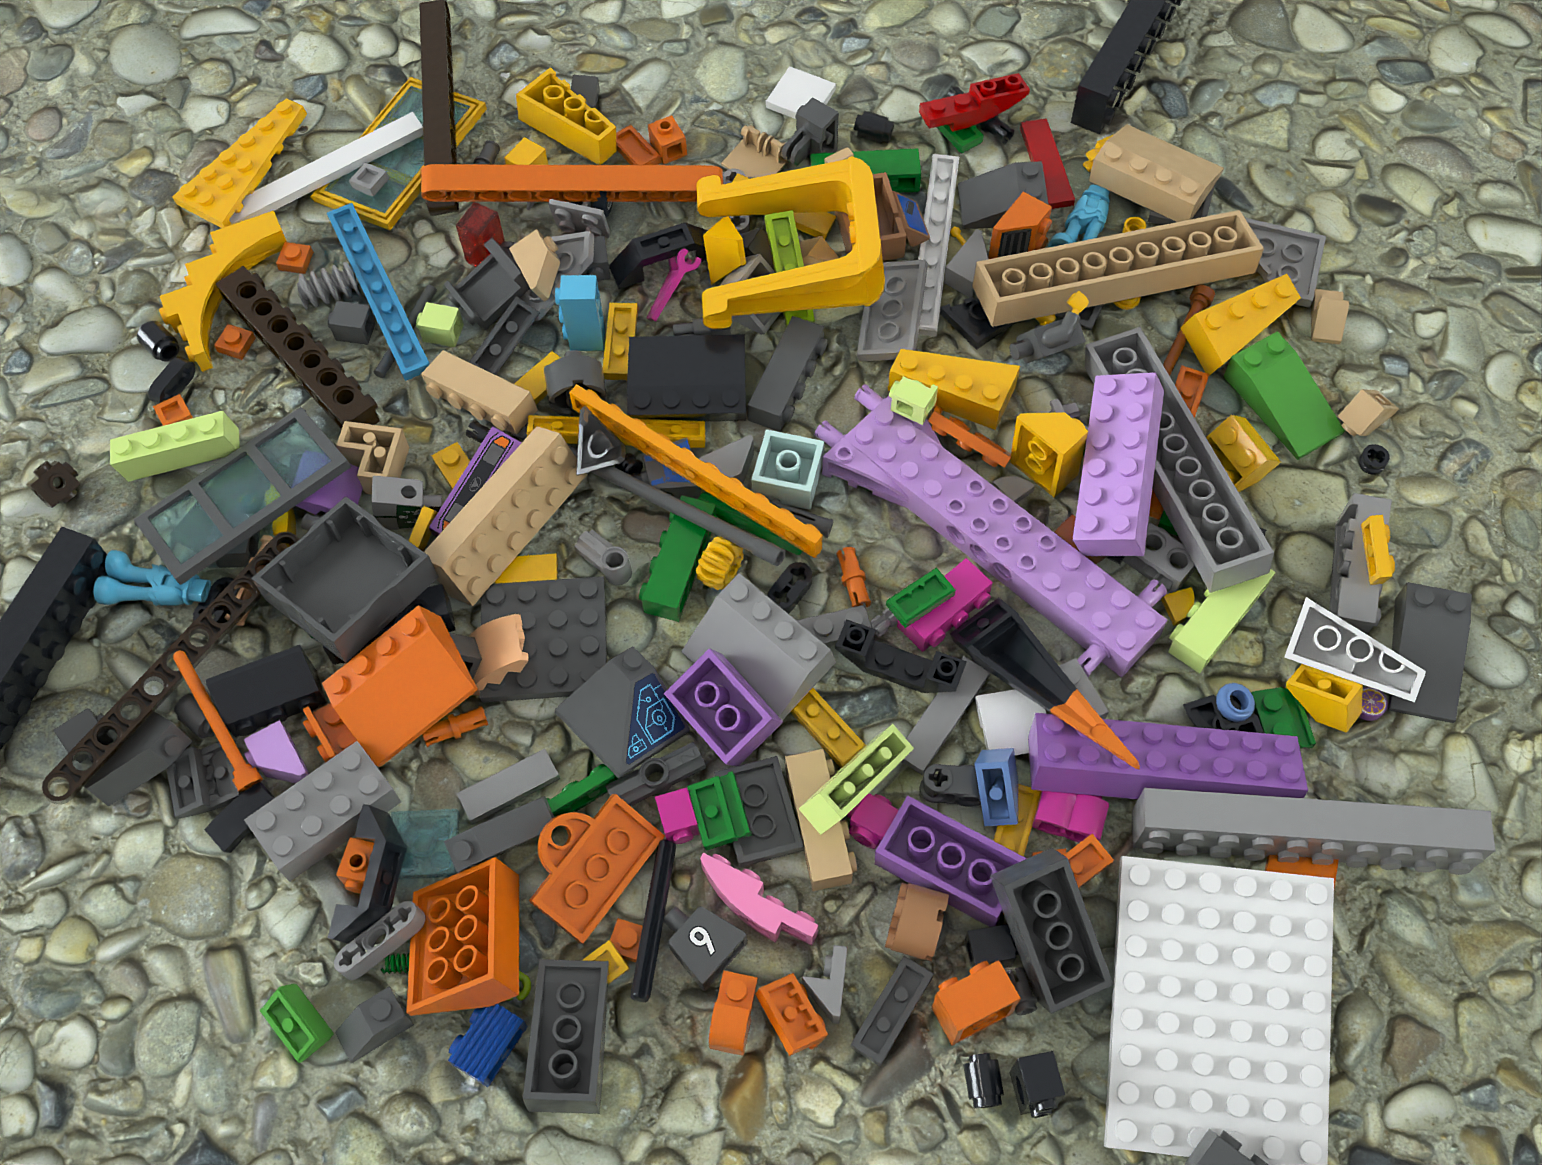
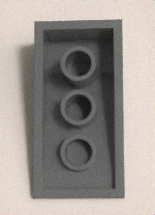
M1407 582L1395 598L1392 650L1425 670L1426 673L1415 702L1389 694L1388 711L1449 723L1456 721L1471 623L1472 594Z
M539 959L523 1101L528 1112L600 1114L609 961Z

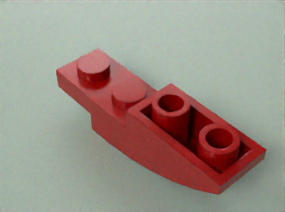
M1019 73L971 83L969 93L920 103L919 113L929 129L949 125L953 132L979 124L1006 111L1029 95L1030 89Z

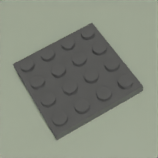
M604 576L492 584L482 595L481 625L512 614L521 615L522 630L525 636L522 652L528 653V662L521 673L507 672L501 684L487 683L484 690H480V700L482 703L569 697L607 663Z

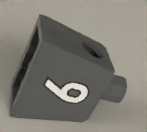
M676 906L669 911L663 921L675 932L668 941L671 952L704 992L748 944L747 934L702 906L698 907L690 917Z

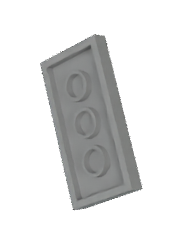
M925 259L883 263L885 274L884 292L879 300L868 307L864 305L857 349L859 361L895 360L900 349L916 351L928 268Z

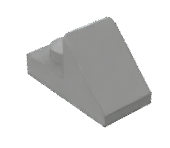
M838 945L833 946V956H825L823 976L830 977V979L802 977V984L830 1021L836 1024L840 1023L847 946Z

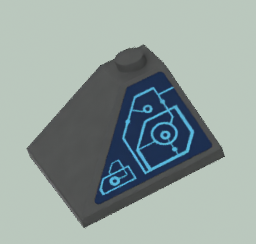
M633 646L604 664L564 700L554 712L618 778L627 774L690 731V727L683 715L664 695L667 688L654 666Z

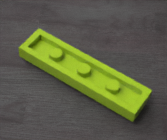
M793 210L765 215L764 220L775 273L803 267L804 263ZM813 309L783 312L786 328L792 316L813 323L815 321Z

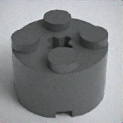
M571 350L566 352L564 357L544 367L548 401L554 413L573 417L572 412H577L572 408L569 394L576 384L585 390H593L600 399L606 402L607 395L602 364L597 359L582 355L580 351Z

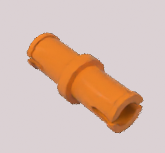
M854 547L842 548L844 555L841 550H838L836 556L843 573L841 581L843 586L847 587L851 606L857 607L865 603L866 607H869L871 600L869 599L864 582L866 575L860 569L856 550Z
M479 706V708L454 716V714L447 715L448 719L437 722L422 735L426 746L429 747L432 744L455 737V739L461 738V734L487 726L488 721L482 706Z

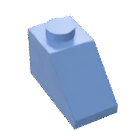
M1014 748L981 750L975 762V770L984 826L1018 824V773Z

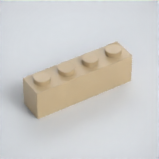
M444 350L421 373L427 385L426 390L430 395L437 399L441 397L447 400L457 409L463 408L469 411L479 420L485 419L491 422L501 431L506 429L517 435L528 422V415H534L538 411L530 391Z
M824 749L785 756V769L798 828L804 846V855L812 891L852 884V872L857 871V864L854 852L847 851L845 841L850 840L846 820L839 821L820 835L799 810L810 797L835 775L832 759L826 760Z

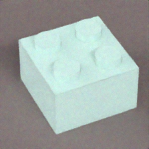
M766 429L751 479L752 492L761 493L769 500L779 499L780 503L811 510L823 465L824 441Z

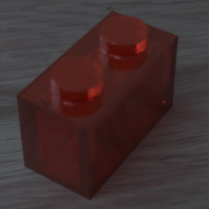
M474 202L456 224L465 260L474 267H477L491 254L484 246L488 240L493 238L500 245L505 242L498 212Z

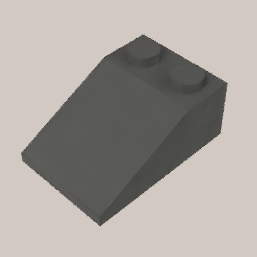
M1042 161L1015 162L959 182L957 186L962 229L993 228L1022 192L1048 204Z

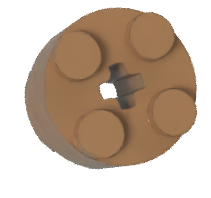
M902 882L885 947L895 952L931 962L943 924V911H946L949 894L912 883L906 884Z

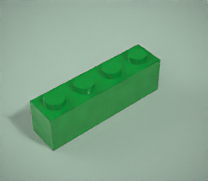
M918 148L853 152L855 158L863 160L870 167L872 174L886 172L892 191L897 193L920 192L921 166ZM834 153L810 154V166L824 164L825 158Z
M681 495L680 500L717 518L716 504ZM670 512L669 522L671 524L668 531L664 530L661 534L659 542L661 550L658 557L654 556L651 560L649 574L651 576L648 583L644 582L642 584L639 600L642 601L644 613L679 622L697 575L698 560L707 548L712 532Z

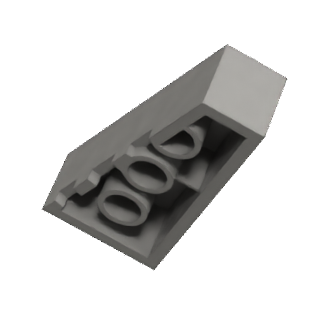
M1353 493L1335 523L1329 611L1365 634H1368L1373 626H1378L1380 621L1381 609L1378 608V602L1382 592V584L1370 585L1361 523L1369 516L1383 515L1384 524L1389 525L1392 499Z

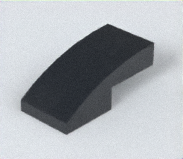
M257 782L223 809L204 830L223 852L232 853L251 831L244 819L275 797L262 782Z

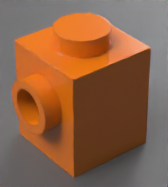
M672 115L648 124L650 144L661 156L663 165L687 156L686 137Z
M349 838L336 874L345 885L344 888L346 890L361 894L374 842Z

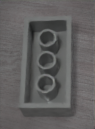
M1050 848L990 875L1033 994L1048 1012L1052 1014L1114 985L1066 856Z

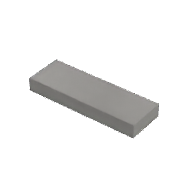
M543 749L458 792L457 796L471 824H474L559 780L560 776L546 749Z

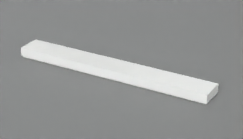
M411 112L254 191L253 194L246 195L242 201L244 206L239 213L234 212L229 219L231 225L276 210L360 168L365 162L369 163L423 136V126L415 114Z
M933 154L924 214V222L930 239L920 244L918 260L925 259L928 266L918 335L937 336L959 164L958 156Z

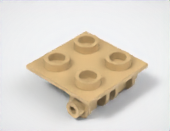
M745 125L741 130V135L744 136L743 139L721 162V165L728 169H739L744 172L746 177H761L779 173L789 161L782 157V149L785 142H779L773 136H768L766 132L760 134V131L752 125Z

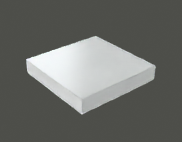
M789 66L766 100V108L795 119L797 110L812 97L826 105L836 90V83Z

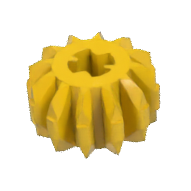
M717 536L712 542L708 543L707 548L698 560L699 565L696 568L697 579L709 588L723 590L737 575V571L741 567V561L744 558L743 548L722 537Z

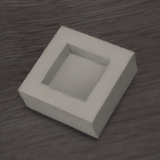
M365 162L351 177L349 182L353 189L374 197L389 180L387 171Z

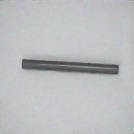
M432 285L426 286L407 317L413 329L416 326L418 314L423 312L426 302L430 303L437 292V289ZM390 347L374 370V374L380 378L385 377L395 360Z

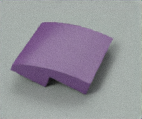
M306 452L294 486L331 462L328 457ZM350 464L351 468L296 506L316 515L320 511L327 513L344 497H348L358 505L363 490L357 477L359 467Z

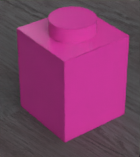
M687 788L655 796L666 840L673 841L675 844H683L691 841L694 838L693 836L699 835L697 821Z

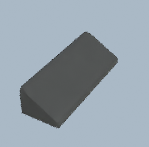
M516 296L469 363L496 375L540 312Z

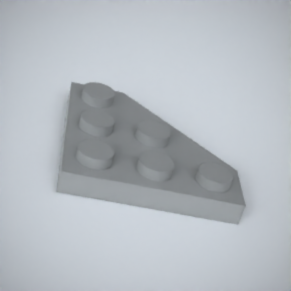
M1245 218L1264 248L1256 271L1265 282L1288 274L1301 297L1295 304L1310 308L1314 298L1326 236Z
M590 231L551 237L558 247L555 253L560 260V265L549 299L544 302L531 289L520 298L540 312L535 321H540L556 303L555 288H560L561 276L581 275L593 262L594 235Z

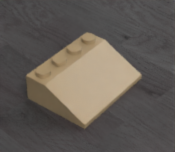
M1126 124L1105 142L1094 158L1089 181L1169 219L1181 222L1193 219L1223 173L1224 168Z

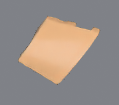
M512 614L481 625L470 634L469 637L475 638L482 658L473 678L478 690L472 695L480 696V690H484L487 683L501 684L507 672L521 673L527 664L528 653L522 652L525 636L522 630L521 615Z

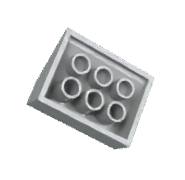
M740 573L718 594L681 651L693 663L709 648L722 653L781 720L791 712L836 663L830 648Z

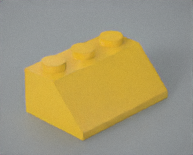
M1065 412L1021 413L1016 417L1010 463L1055 498L1078 476L1088 430L1080 420L1071 418Z

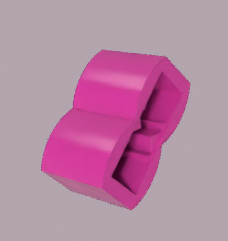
M1041 791L1032 827L1045 833L1063 836L1078 843L1091 834L1100 841L1110 803L1102 800V796Z

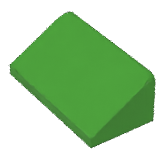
M297 984L280 986L260 1009L262 1015L298 1063L306 1060L334 1035L333 1031Z

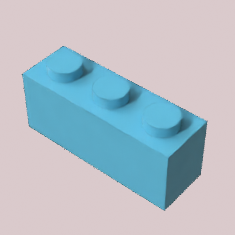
M562 275L560 288H555L556 305H559V321L563 323V339L568 340L570 351H604L605 322L596 275Z

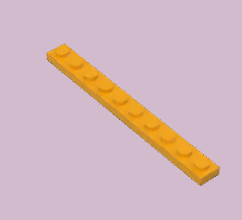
M576 384L569 392L572 408L580 413V409L586 406L614 435L813 558H816L821 552L823 535L815 526L808 523L804 524L796 519L789 510L785 508L780 509L770 503L763 494L750 491L745 488L741 481L724 475L712 463H705L696 458L692 451L675 445L663 433H656L647 428L643 421L638 418L633 419L626 415L617 405L613 403L608 404L603 401L593 390H585Z

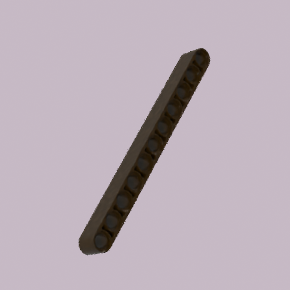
M433 0L419 4L424 166L430 164H457L451 17L446 0ZM426 200L430 216L459 212V202H432Z
M291 532L277 534L45 777L42 783V790L49 802L62 805L72 800L151 713L181 684L184 678L180 670L173 671L167 666V662L173 658L176 651H184L195 669L262 597V594L251 579L257 574L255 569L258 566L267 565L280 554L277 550L279 544L287 543L293 545L299 538ZM238 588H246L251 592L252 596L247 600H240L236 598L234 591ZM222 610L229 614L230 619L226 623H217L213 620L212 614ZM199 633L208 638V643L202 647H196L191 644L189 639L194 634ZM150 681H158L163 685L164 689L157 695H150L146 693L144 687ZM128 705H135L140 709L141 713L136 719L127 720L121 715L122 709ZM103 730L114 731L117 734V739L114 743L103 745L97 740L99 733ZM83 754L89 755L94 759L92 766L84 771L78 770L73 766L74 760ZM64 780L68 782L69 790L63 796L51 795L49 788L54 781Z

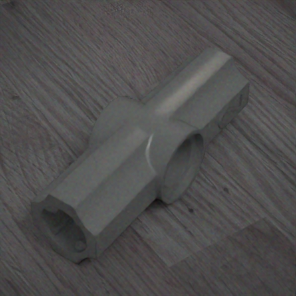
M691 742L661 758L647 759L639 769L605 785L610 796L617 794L628 805L633 806L651 796L667 793L672 785L706 769V765L694 742ZM655 772L664 774L662 779L657 782L648 780L650 775Z

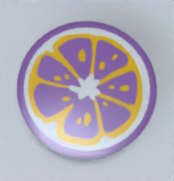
M1371 687L1363 688L1360 718L1373 721L1379 719L1384 714L1388 701L1383 692Z

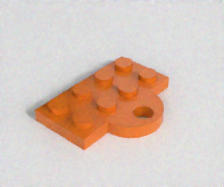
M612 794L594 818L578 812L558 815L551 819L540 833L538 855L543 867L550 874L529 899V902L577 942L584 944L665 835L617 794ZM557 826L565 828L568 833V839L562 846L556 845L551 838L552 831Z

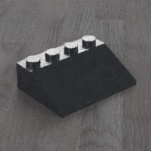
M745 334L629 337L627 415L633 419L746 421Z

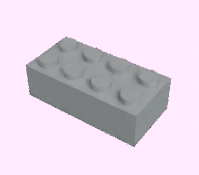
M356 741L248 816L244 821L277 869L291 882L348 841L350 837L355 836L363 804L388 812L401 803V800L359 742Z

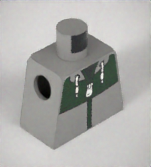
M373 476V516L388 530L414 528L422 507L425 506L437 512L442 507V495H424L423 481Z

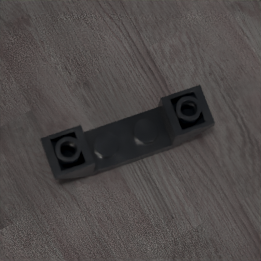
M684 222L632 239L609 265L618 289L645 281L644 266L675 257L682 249H687L694 258L699 257L701 262L707 261L703 234L708 230Z
M846 619L835 649L863 672L921 693L955 692L957 690L967 661L936 651L932 661L876 641V629Z
M367 804L362 806L354 837L374 842V846L361 889L358 907L336 904L328 934V939L349 944L391 911L407 849L390 814Z

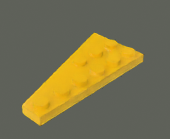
M287 98L278 103L276 108L261 118L248 132L241 135L227 150L221 152L219 157L207 167H204L190 182L184 184L172 196L175 203L220 228L230 226L231 222L229 219L234 212L239 213L244 207L242 201L245 196L253 194L273 165L270 160L274 154H280L284 149L282 143L285 138L293 136L306 117L307 113L304 107Z

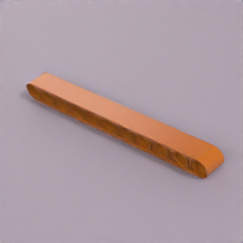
M430 164L421 168V195L423 199L432 202H549L550 199L564 202L598 201L597 198L601 197L600 191H607V202H697L696 183L699 179L717 175L720 177L721 185L724 182L722 168L712 165Z

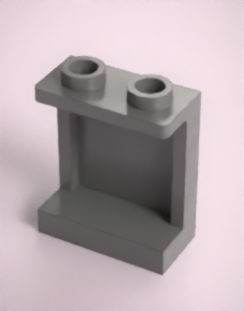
M493 238L484 244L491 254L458 285L454 286L448 280L444 283L450 292L447 295L450 301L456 307L464 309L461 313L462 316L472 326L477 323L484 330L491 326L507 310L516 296L521 298L530 289L518 264Z

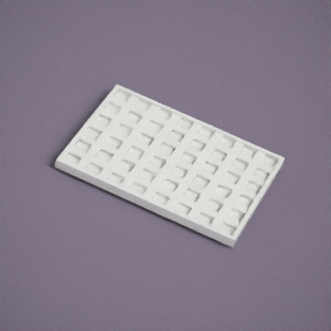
M1128 856L1120 857L1104 1137L1105 1147L1190 1157L1210 1128L1219 1136L1224 1130L1242 1144L1239 1151L1249 1159L1256 1154L1269 1165H1328L1334 878Z

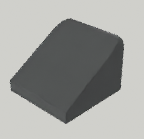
M573 75L571 90L576 95L581 94L586 99V104L589 107L596 108L600 93L598 77Z

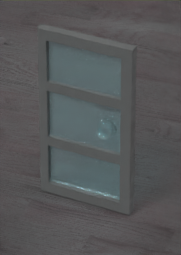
M300 406L133 520L176 581L182 585L352 466L308 416L306 410Z

